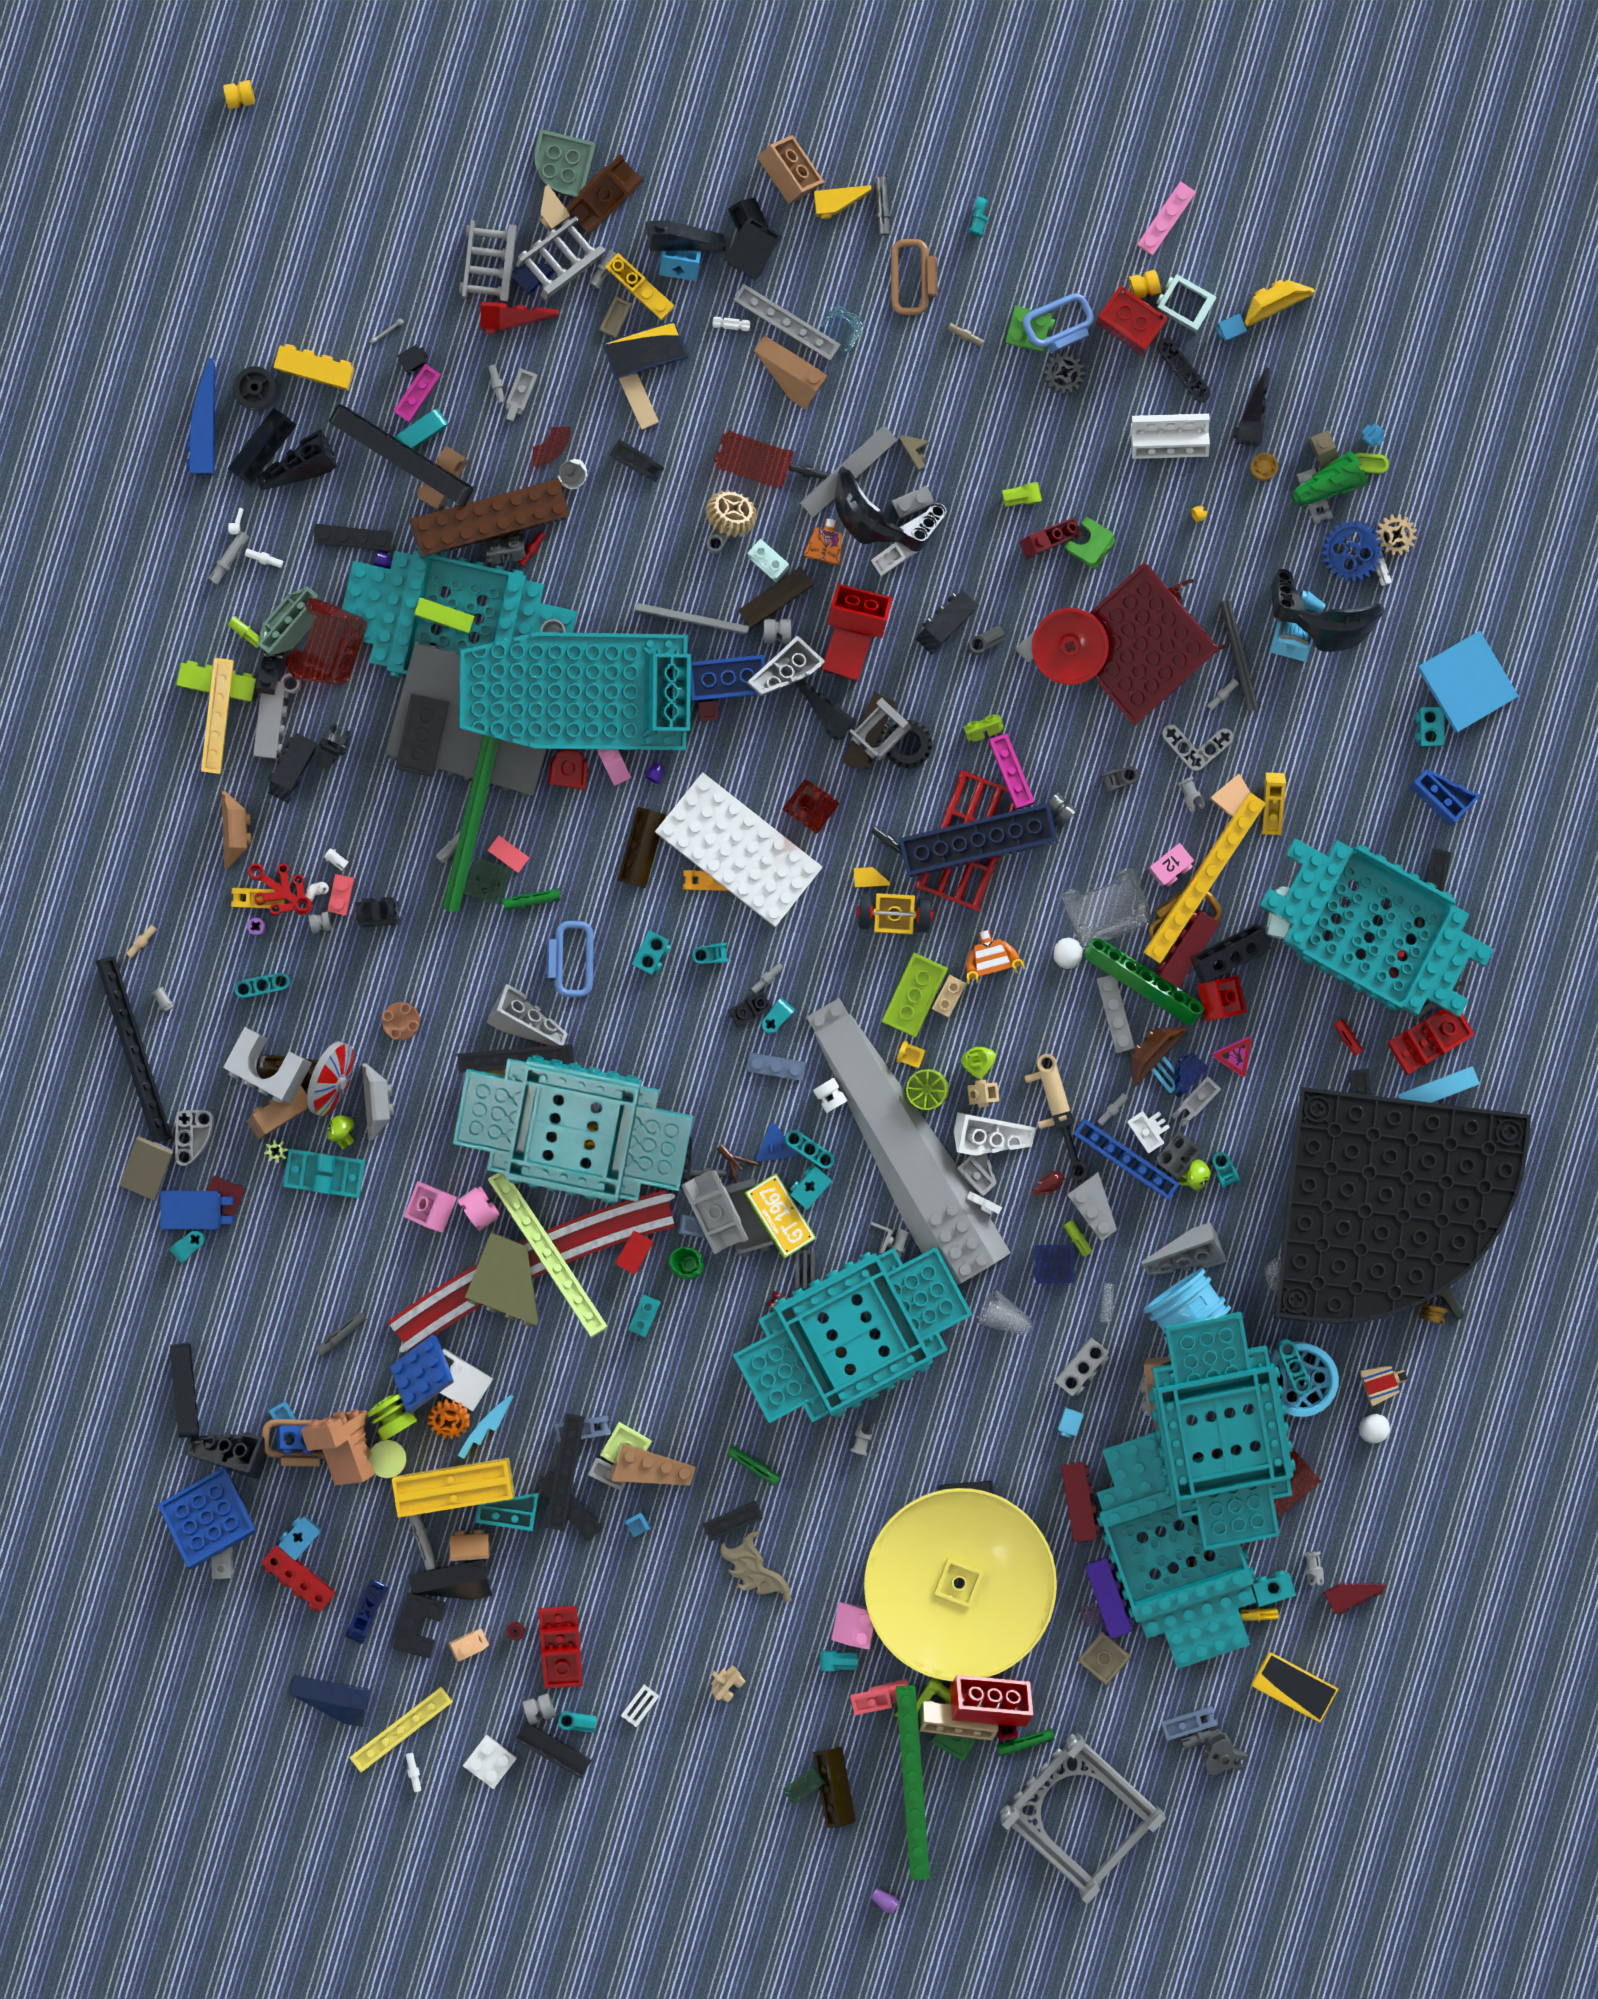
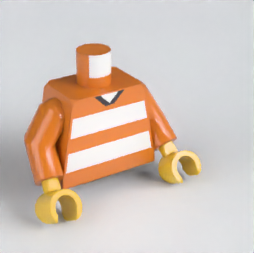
M990 930L979 932L981 944L975 945L974 949L969 951L966 961L967 983L970 984V979L974 978L977 984L979 976L1012 967L1014 972L1018 973L1016 968L1022 966L1025 969V966L1016 950L1006 941H1001L1000 939L992 941Z

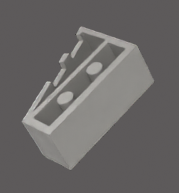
M1096 1172L1066 1194L1100 1241H1103L1117 1230L1099 1172Z

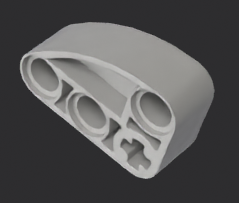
M183 1110L176 1115L175 1159L179 1165L187 1166L192 1164L208 1145L214 1128V1115L210 1111ZM184 1113H186L187 1117H190V1121H187V1124L181 1121V1116H184ZM204 1113L209 1116V1122L205 1125L200 1122V1116ZM185 1132L190 1136V1140L186 1144L180 1139L181 1135ZM183 1152H187L190 1155V1159L186 1163L180 1159V1155Z

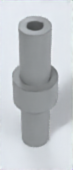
M496 365L488 366L492 379L491 386L495 390L498 404L504 403L506 400L502 390L503 383L502 379H499Z
M1233 679L1224 689L1221 688L1216 693L1217 696L1207 707L1212 711L1222 700L1225 701L1230 696L1229 693L1239 683Z
M778 963L769 972L766 971L761 976L762 979L751 989L757 994L766 984L769 985L774 981L773 978L784 967Z
M1122 1093L1113 1104L1111 1103L1106 1108L1107 1111L1097 1122L1103 1126L1112 1116H1115L1120 1111L1119 1108L1128 1097Z

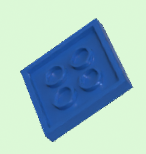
M435 1335L428 1337L390 1366L405 1410L410 1414L454 1382L439 1340Z

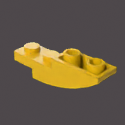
M619 253L605 266L648 310H651L661 321L674 309L675 306Z

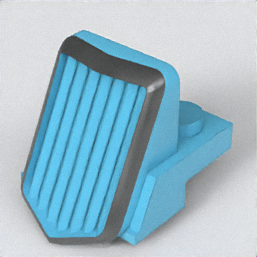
M1278 620L1269 652L1307 662L1313 639L1296 623Z

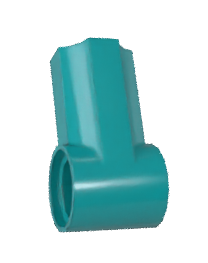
M834 1650L820 1651V1671H837V1669L857 1670L858 1653H843Z
M563 1711L558 1716V1724L564 1730L594 1733L596 1716ZM564 1716L572 1718V1722L569 1725H564L561 1722Z

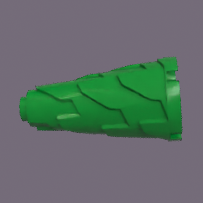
M1349 451L1329 463L1324 469L1312 475V478L1293 490L1291 498L1294 504L1299 506L1313 504L1323 499L1327 500L1339 494L1344 495L1367 485V478L1364 469L1360 471L1359 466L1362 464L1353 452Z

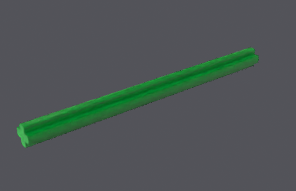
M483 735L442 906L443 909L452 912H459L500 743V739Z

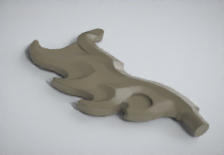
M760 1531L751 1532L746 1536L745 1541L741 1545L733 1549L727 1548L725 1542H723L721 1545L722 1556L735 1565V1570L729 1569V1573L744 1581L743 1585L737 1584L740 1589L751 1590L757 1587V1594H768L776 1591L783 1595L784 1602L792 1601L791 1590L786 1580L780 1574L763 1566L764 1559L753 1543L754 1537L760 1535Z

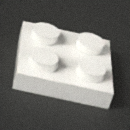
M486 1734L463 1766L494 1789L517 1757Z

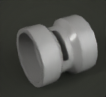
M328 911L322 912L321 915H309L313 934L319 933L320 930H332Z

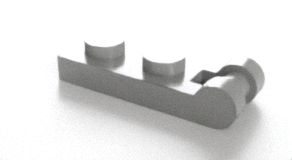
M1315 468L1297 474L1299 484L1312 478V475L1317 473ZM1326 499L1307 505L1315 525L1321 523L1324 519H1333V514ZM1322 507L1324 512L1318 514L1316 509Z

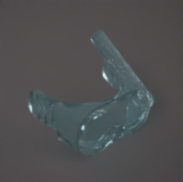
M836 305L825 318L822 326L824 327L827 321L833 317L847 319L853 327V334L850 336L849 343L845 349L849 353L864 324L860 322L861 319L857 315Z

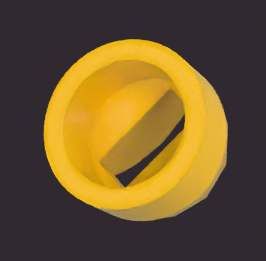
M1196 506L1191 509V515L1197 523L1204 520L1207 516V511H1204L1205 508L1203 506Z

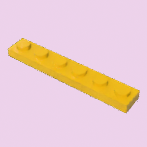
M214 658L201 767L203 772L220 774L222 770L234 660Z

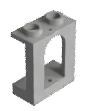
M882 698L876 703L878 707L855 731L850 730L853 735L851 739L858 746L862 744L867 748L865 752L872 759L876 757L879 761L912 728ZM887 715L899 727L879 747L872 748L866 743V736Z

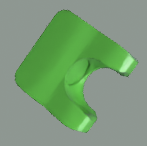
M1085 517L1082 525L1091 533L1090 540L1083 545L1068 541L1065 548L1083 563L1096 569L1115 544V538L1110 530Z

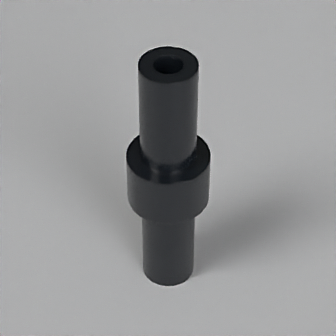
M792 463L789 466V471L803 474L804 477H815L823 480L827 478L828 473L815 470L811 466L806 465L803 467Z
M876 826L872 829L871 833L882 840V844L886 847L890 846L902 855L901 846L894 841V837L890 834L886 835Z

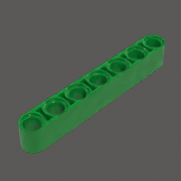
M1093 938L1084 950V957L1089 962L1188 1025L1194 1024L1203 1013L1204 1006L1198 1000L1103 939Z

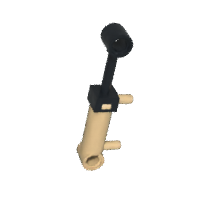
M1043 1054L1037 1059L1039 1072L1025 1076L1026 1083L1041 1079L1052 1118L1038 1122L1039 1129L1054 1125L1055 1129H1062L1071 1160L1068 1166V1174L1072 1179L1082 1180L1087 1175L1088 1170L1087 1166L1081 1160H1078L1068 1126L1074 1124V1120L1068 1105L1056 1059L1050 1054ZM1044 1058H1049L1052 1062L1049 1069H1044L1041 1065ZM1076 1165H1080L1083 1169L1080 1176H1075L1072 1172L1073 1167Z

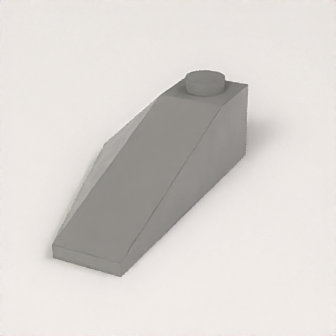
M796 636L758 671L747 684L762 696L812 675L825 661L800 637Z
M506 984L491 1009L487 1023L502 1032L546 1045H564L568 1033L551 1018H546L539 1012L541 1009L537 1005L535 1007L526 1000L528 998L526 995Z
M1210 1222L1190 1229L1141 1261L1148 1276L1172 1273L1174 1269L1184 1268V1271H1189L1191 1267L1202 1266L1205 1269L1227 1262L1217 1233Z

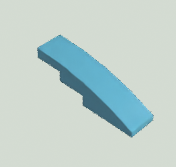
M1473 1066L1400 1093L1398 1098L1432 1103L1479 1085V1081Z
M509 1395L494 1407L478 1424L458 1454L459 1457L466 1458L473 1442L481 1445L489 1429L497 1431L514 1398L513 1395Z

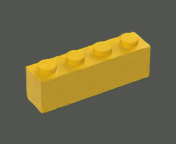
M285 344V347L279 346L273 367L275 370L349 391L355 368L351 366V362L345 360L336 362L333 361V357L323 354L322 357L315 356V352L306 349L301 352L296 350L295 346Z

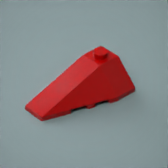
M481 302V330L485 331V334H496V331L502 332L559 317V310L533 307L532 310H528V307L522 305L509 308L505 303Z

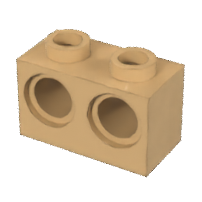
M949 975L932 1010L949 1018L967 983Z

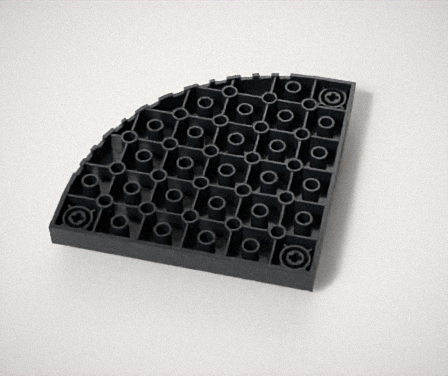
M1301 1087L1297 1103L1273 1318L1323 1324L1362 1323L1387 1318L1410 1310L1434 1298L1457 1282L1476 1265L1492 1246L1514 1207L1524 1177L1532 1115Z

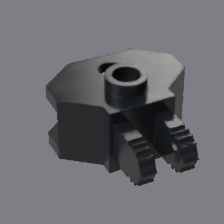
M333 724L326 735L322 736L319 745L321 746L320 753L323 755L319 764L323 769L330 768L335 760L341 755H345L348 749L347 743L351 736L350 731L347 730L346 734L340 737L335 734L337 725Z

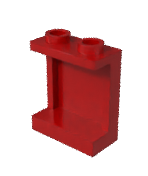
M835 627L824 659L825 663L822 665L821 670L858 682L872 636Z

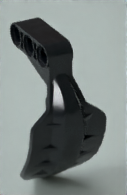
M842 466L838 471L835 492L836 509L845 528L852 537L862 544H870L877 541L899 542L911 551L918 552L922 550L941 525L947 513L946 508L942 504L934 503L922 515L901 527H896L893 523H888L884 513L869 501L850 470Z
M1279 569L1271 584L1274 617L1279 621L1296 623L1312 637L1316 648L1320 651L1335 652L1353 648L1371 633L1384 613V607L1380 603L1360 609H1332L1323 614L1309 612L1306 610L1294 586L1293 574L1286 569Z

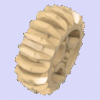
M728 489L725 492L721 490L719 493H715L709 499L705 511L709 525H714L713 530L718 529L720 534L722 532L726 533L727 537L731 534L734 538L737 535L742 537L750 532L755 525L757 514L756 508L753 506L754 503L749 502V497L744 498L743 493L740 495L736 494V491L731 493Z

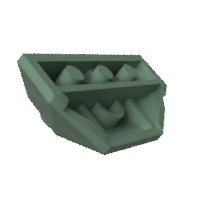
M308 586L288 594L263 623L260 640H258L257 645L269 655L292 650L318 620L320 596Z

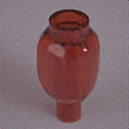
M1060 1170L1050 1171L1038 1181L1037 1187L1031 1191L1034 1196L1040 1193H1052L1062 1186V1181L1065 1178Z

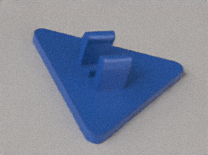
M771 1122L756 1161L796 1157L798 1153L785 1145L783 1133L774 1122Z

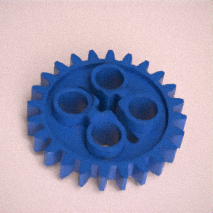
M1350 520L1349 525H1347L1343 521L1342 528L1335 525V532L1329 530V533L1332 535L1331 538L1325 537L1328 544H1322V546L1327 548V551L1321 553L1327 555V558L1323 562L1330 563L1326 568H1333L1332 575L1339 573L1338 579L1345 576V581L1348 582L1350 577H1352L1353 582H1356L1357 577H1359L1361 581H1364V575L1371 577V570L1377 572L1374 566L1381 565L1378 558H1384V556L1379 554V551L1385 549L1379 547V544L1383 540L1376 539L1380 534H1373L1374 527L1367 529L1368 523L1361 526V521L1358 520L1356 525H1354L1353 520ZM1355 532L1360 534V541L1357 543H1353L1351 540V536ZM1344 536L1347 538L1352 548H1357L1355 553L1363 562L1362 566L1359 564L1355 555H1349L1351 549L1343 540ZM1339 543L1344 545V551L1341 554H1338L1335 550L1336 545ZM1365 548H1368L1371 552L1368 559L1362 557V551ZM1349 559L1355 562V566L1351 570L1346 568V562Z

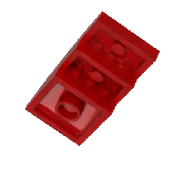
M1442 1009L1386 1043L1405 1075H1409L1475 1034L1463 1014L1457 1017Z
M577 1606L539 1608L544 1688L583 1686Z

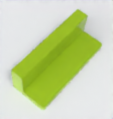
M421 597L414 613L415 617L467 635L470 633L475 617Z

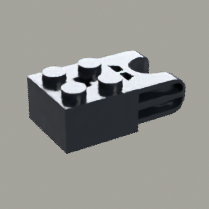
M383 897L381 901L365 898L362 899V902H355L356 920L360 927L400 925L399 902L394 900L393 897Z

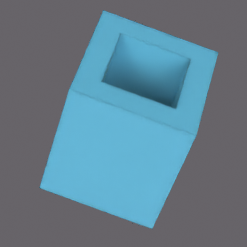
M1064 1407L1057 1428L1061 1431L1060 1435L1069 1438L1072 1435L1077 1436L1084 1414Z

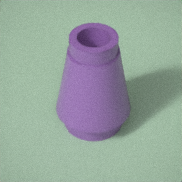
M876 1889L871 1896V1899L886 1914L890 1913L892 1915L900 1904L897 1897L879 1889Z

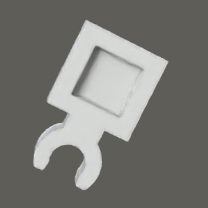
M969 1192L967 1199L981 1205V1210L989 1214L992 1211L999 1214L1002 1209L1001 1206L975 1193Z

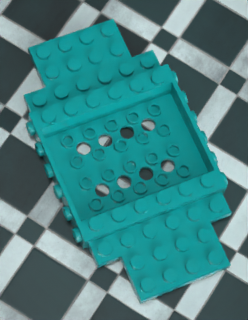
M415 550L413 555L394 551L391 569L353 561L336 636L373 644L369 663L387 667V671L391 672L390 676L401 678L402 675H407L416 641L425 644L436 643L440 648L459 653V650L534 632H541L542 625L549 619L559 620L563 623L566 633H573L578 611L542 604L541 599L545 585L527 581V576L523 575V571L512 569V572L504 571L505 567L497 565L490 568L486 567V563L475 561L474 564L468 563V559L456 557V560L448 558L449 555L444 553L420 559L418 551ZM442 587L450 589L449 597L443 598L440 596L439 592ZM480 595H485L488 598V603L485 606L477 604V598ZM421 597L473 616L481 614L484 617V621L480 625L472 623L468 635L441 626L442 632L439 635H434L431 632V627L435 623L415 617L414 613ZM473 632L479 634L480 639L477 643H471L468 639L469 635Z
M536 1055L529 1057L526 1062L508 1058L505 1076L471 1069L466 1070L453 1144L490 1152L488 1171L505 1174V1179L514 1184L523 1182L533 1188L542 1186L552 1192H557L558 1190L566 1191L565 1193L568 1195L576 1196L580 1194L584 1195L587 1199L594 1200L599 1198L603 1199V1202L611 1204L618 1202L619 1198L638 1202L641 1184L675 1191L680 1190L694 1116L656 1108L659 1089L641 1086L642 1080H638V1077L633 1075H627V1077L619 1076V1073L614 1071H608V1073L600 1072V1069L595 1067L585 1069L575 1063L566 1065L556 1059L547 1061L543 1060V1057ZM555 1095L563 1096L564 1103L562 1105L554 1103L553 1097ZM595 1102L600 1103L602 1106V1111L599 1113H595L591 1109V1105ZM553 1113L559 1114L561 1121L559 1123L551 1122L550 1115ZM590 1121L597 1122L598 1130L590 1131L588 1123ZM550 1131L557 1134V1140L554 1142H550L546 1137ZM588 1139L593 1140L595 1143V1147L591 1150L586 1149L584 1146V1142ZM551 1150L554 1154L553 1159L546 1160L543 1157V1152ZM589 1158L592 1163L589 1168L582 1167L581 1159Z
M937 1247L902 1264L894 1248L878 1256L876 1253L871 1255L868 1252L859 1257L861 1261L855 1264L851 1261L843 1265L844 1270L838 1273L834 1270L826 1274L827 1279L821 1282L817 1279L809 1283L810 1288L804 1291L800 1288L792 1292L793 1297L787 1300L783 1297L775 1301L776 1306L772 1307L773 1312L758 1319L766 1337L733 1354L768 1424L801 1406L804 1407L811 1423L827 1414L829 1417L835 1416V1418H838L846 1413L845 1409L849 1407L855 1409L863 1404L862 1400L866 1398L872 1400L879 1396V1391L884 1388L888 1391L896 1387L895 1383L902 1379L905 1382L913 1378L912 1373L918 1370L922 1373L930 1369L929 1364L933 1363L932 1358L948 1350L939 1333L972 1315ZM855 1294L862 1297V1303L858 1306L851 1302V1298ZM864 1311L871 1314V1320L868 1323H864L860 1319V1315ZM821 1312L828 1315V1321L825 1324H821L817 1320V1316ZM874 1328L880 1331V1337L877 1340H873L869 1336L870 1331ZM831 1329L837 1332V1338L834 1341H830L826 1337L827 1332ZM881 1346L889 1348L888 1356L882 1357L879 1355L878 1350ZM838 1347L846 1349L845 1357L839 1358L836 1356L835 1351ZM847 1364L855 1366V1373L853 1375L845 1373L844 1368Z
M1241 1312L1165 1326L1171 1364L1152 1368L1155 1384L1150 1385L1151 1391L1148 1392L1150 1403L1154 1404V1410H1151L1153 1421H1157L1158 1428L1155 1429V1435L1161 1444V1447H1158L1160 1459L1164 1461V1466H1161L1163 1477L1167 1478V1484H1164L1166 1496H1170L1172 1501H1175L1179 1518L1197 1514L1204 1551L1280 1536L1274 1499L1292 1496L1290 1479L1294 1477L1293 1471L1296 1470L1294 1459L1290 1458V1452H1293L1291 1441L1287 1440L1289 1426L1287 1422L1284 1423L1283 1415H1286L1285 1405L1281 1404L1280 1397H1283L1281 1385H1278L1277 1378H1280L1278 1366L1275 1367L1272 1361H1269L1266 1345L1248 1349ZM1246 1404L1254 1406V1411L1251 1414L1243 1412V1407ZM1229 1407L1235 1410V1414L1231 1418H1227L1224 1415V1411ZM1213 1411L1216 1413L1214 1421L1209 1422L1205 1419L1207 1412ZM1189 1415L1197 1417V1422L1194 1425L1186 1423ZM1258 1441L1260 1443L1259 1450H1250V1443ZM1233 1445L1241 1446V1452L1238 1455L1231 1453ZM1216 1448L1222 1450V1456L1218 1459L1212 1457V1451ZM1196 1452L1203 1454L1201 1462L1193 1461V1455Z
M1155 1432L1102 1449L1114 1486L1096 1492L1102 1508L1099 1511L1100 1516L1097 1517L1100 1528L1104 1527L1105 1529L1104 1541L1106 1546L1110 1545L1112 1553H1109L1112 1564H1117L1119 1571H1116V1576L1119 1583L1123 1582L1125 1589L1122 1590L1125 1601L1129 1600L1131 1607L1128 1610L1131 1619L1135 1618L1136 1623L1141 1621L1146 1639L1165 1633L1176 1667L1180 1669L1250 1645L1238 1608L1256 1602L1251 1588V1584H1254L1253 1579L1256 1576L1253 1567H1248L1246 1560H1249L1246 1549L1242 1550L1241 1544L1212 1549L1216 1555L1212 1561H1207L1204 1558L1206 1551L1203 1550L1199 1524L1196 1525L1192 1522L1193 1515L1179 1518L1175 1501H1172L1170 1496H1166L1164 1484H1167V1478L1163 1477L1161 1466H1164V1461L1160 1459L1158 1447H1161L1160 1440L1156 1439ZM1203 1456L1193 1459V1461L1201 1462L1203 1460ZM1176 1520H1182L1185 1523L1183 1530L1178 1531L1173 1527ZM1158 1526L1166 1528L1167 1532L1163 1537H1159L1155 1533V1529ZM1138 1533H1147L1148 1540L1145 1543H1140L1137 1540ZM1189 1556H1194L1197 1559L1196 1566H1187L1186 1559ZM1171 1562L1179 1565V1570L1176 1573L1168 1571V1565ZM1151 1569H1159L1161 1576L1158 1579H1152L1149 1575Z

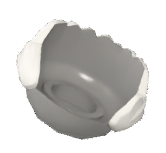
M572 459L561 464L558 479L563 487L577 489L586 480L587 469L581 460Z

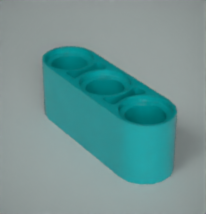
M437 408L396 435L395 438L412 449H416L445 429L449 424Z
M276 973L242 980L235 985V993L241 998H249L283 991L290 987L291 979L285 973ZM280 976H284L287 980L286 985L283 987L277 985V979ZM261 980H265L268 984L267 989L264 991L258 988V983ZM242 984H247L249 987V991L245 995H242L239 991Z
M791 1130L785 1134V1145L818 1168L828 1169L834 1164V1156L829 1151L799 1131ZM790 1134H795L798 1137L796 1144H791L788 1141ZM806 1145L813 1146L814 1153L812 1155L805 1153L804 1147ZM826 1155L829 1157L830 1163L828 1166L821 1164V1156Z
M1283 1339L1278 1343L1277 1349L1290 1383L1297 1393L1306 1394L1311 1389V1382L1298 1349L1291 1340ZM1290 1344L1292 1350L1287 1354L1283 1353V1346ZM1293 1362L1299 1363V1368L1296 1371H1290L1289 1367ZM1300 1380L1306 1381V1386L1303 1389L1297 1388V1383Z

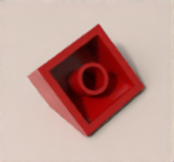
M1239 975L1197 984L1201 1003L1204 1006L1203 1013L1206 1022L1247 1013Z

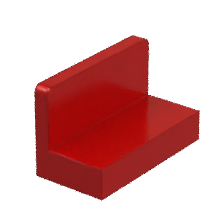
M633 1231L619 1255L616 1265L635 1275L654 1241Z

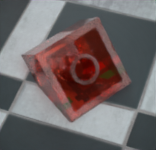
M804 779L782 810L815 834H818L840 803L825 791Z

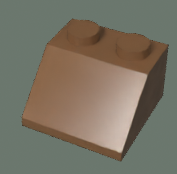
M485 1529L473 1530V1533L466 1534L465 1530L454 1531V1535L450 1536V1561L488 1559L491 1556L490 1534L485 1532Z

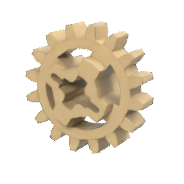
M1392 514L1390 515V520L1384 518V524H1378L1381 530L1375 531V533L1380 534L1376 539L1383 540L1379 547L1385 548V554L1391 551V556H1394L1396 552L1401 556L1402 550L1408 553V546L1414 547V543L1411 541L1417 539L1416 536H1413L1417 529L1411 528L1414 524L1413 522L1407 523L1408 517L1402 520L1401 514H1399L1395 519ZM1391 523H1399L1396 527L1388 526ZM1405 527H1406V529H1407V531H1408L1409 537H1407V536L1405 535V532H1404ZM1400 529L1399 534H1398V536H1399L1400 538H1397L1396 540H1394V541L1392 542L1393 537H1394V534H1392V533H1395L1396 531H1398V530ZM1384 534L1387 535V538H1388V542H1387V543H1386L1385 540H1384ZM1398 543L1404 545V546L1399 547V548H1394V547H1393L1395 544H1398Z

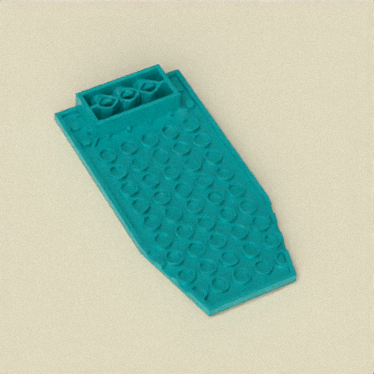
M534 632L459 650L458 728L535 749L686 750V731H690L691 654H687L688 635Z

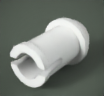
M330 848L324 856L326 862L330 861L342 871L349 861L336 853V849Z

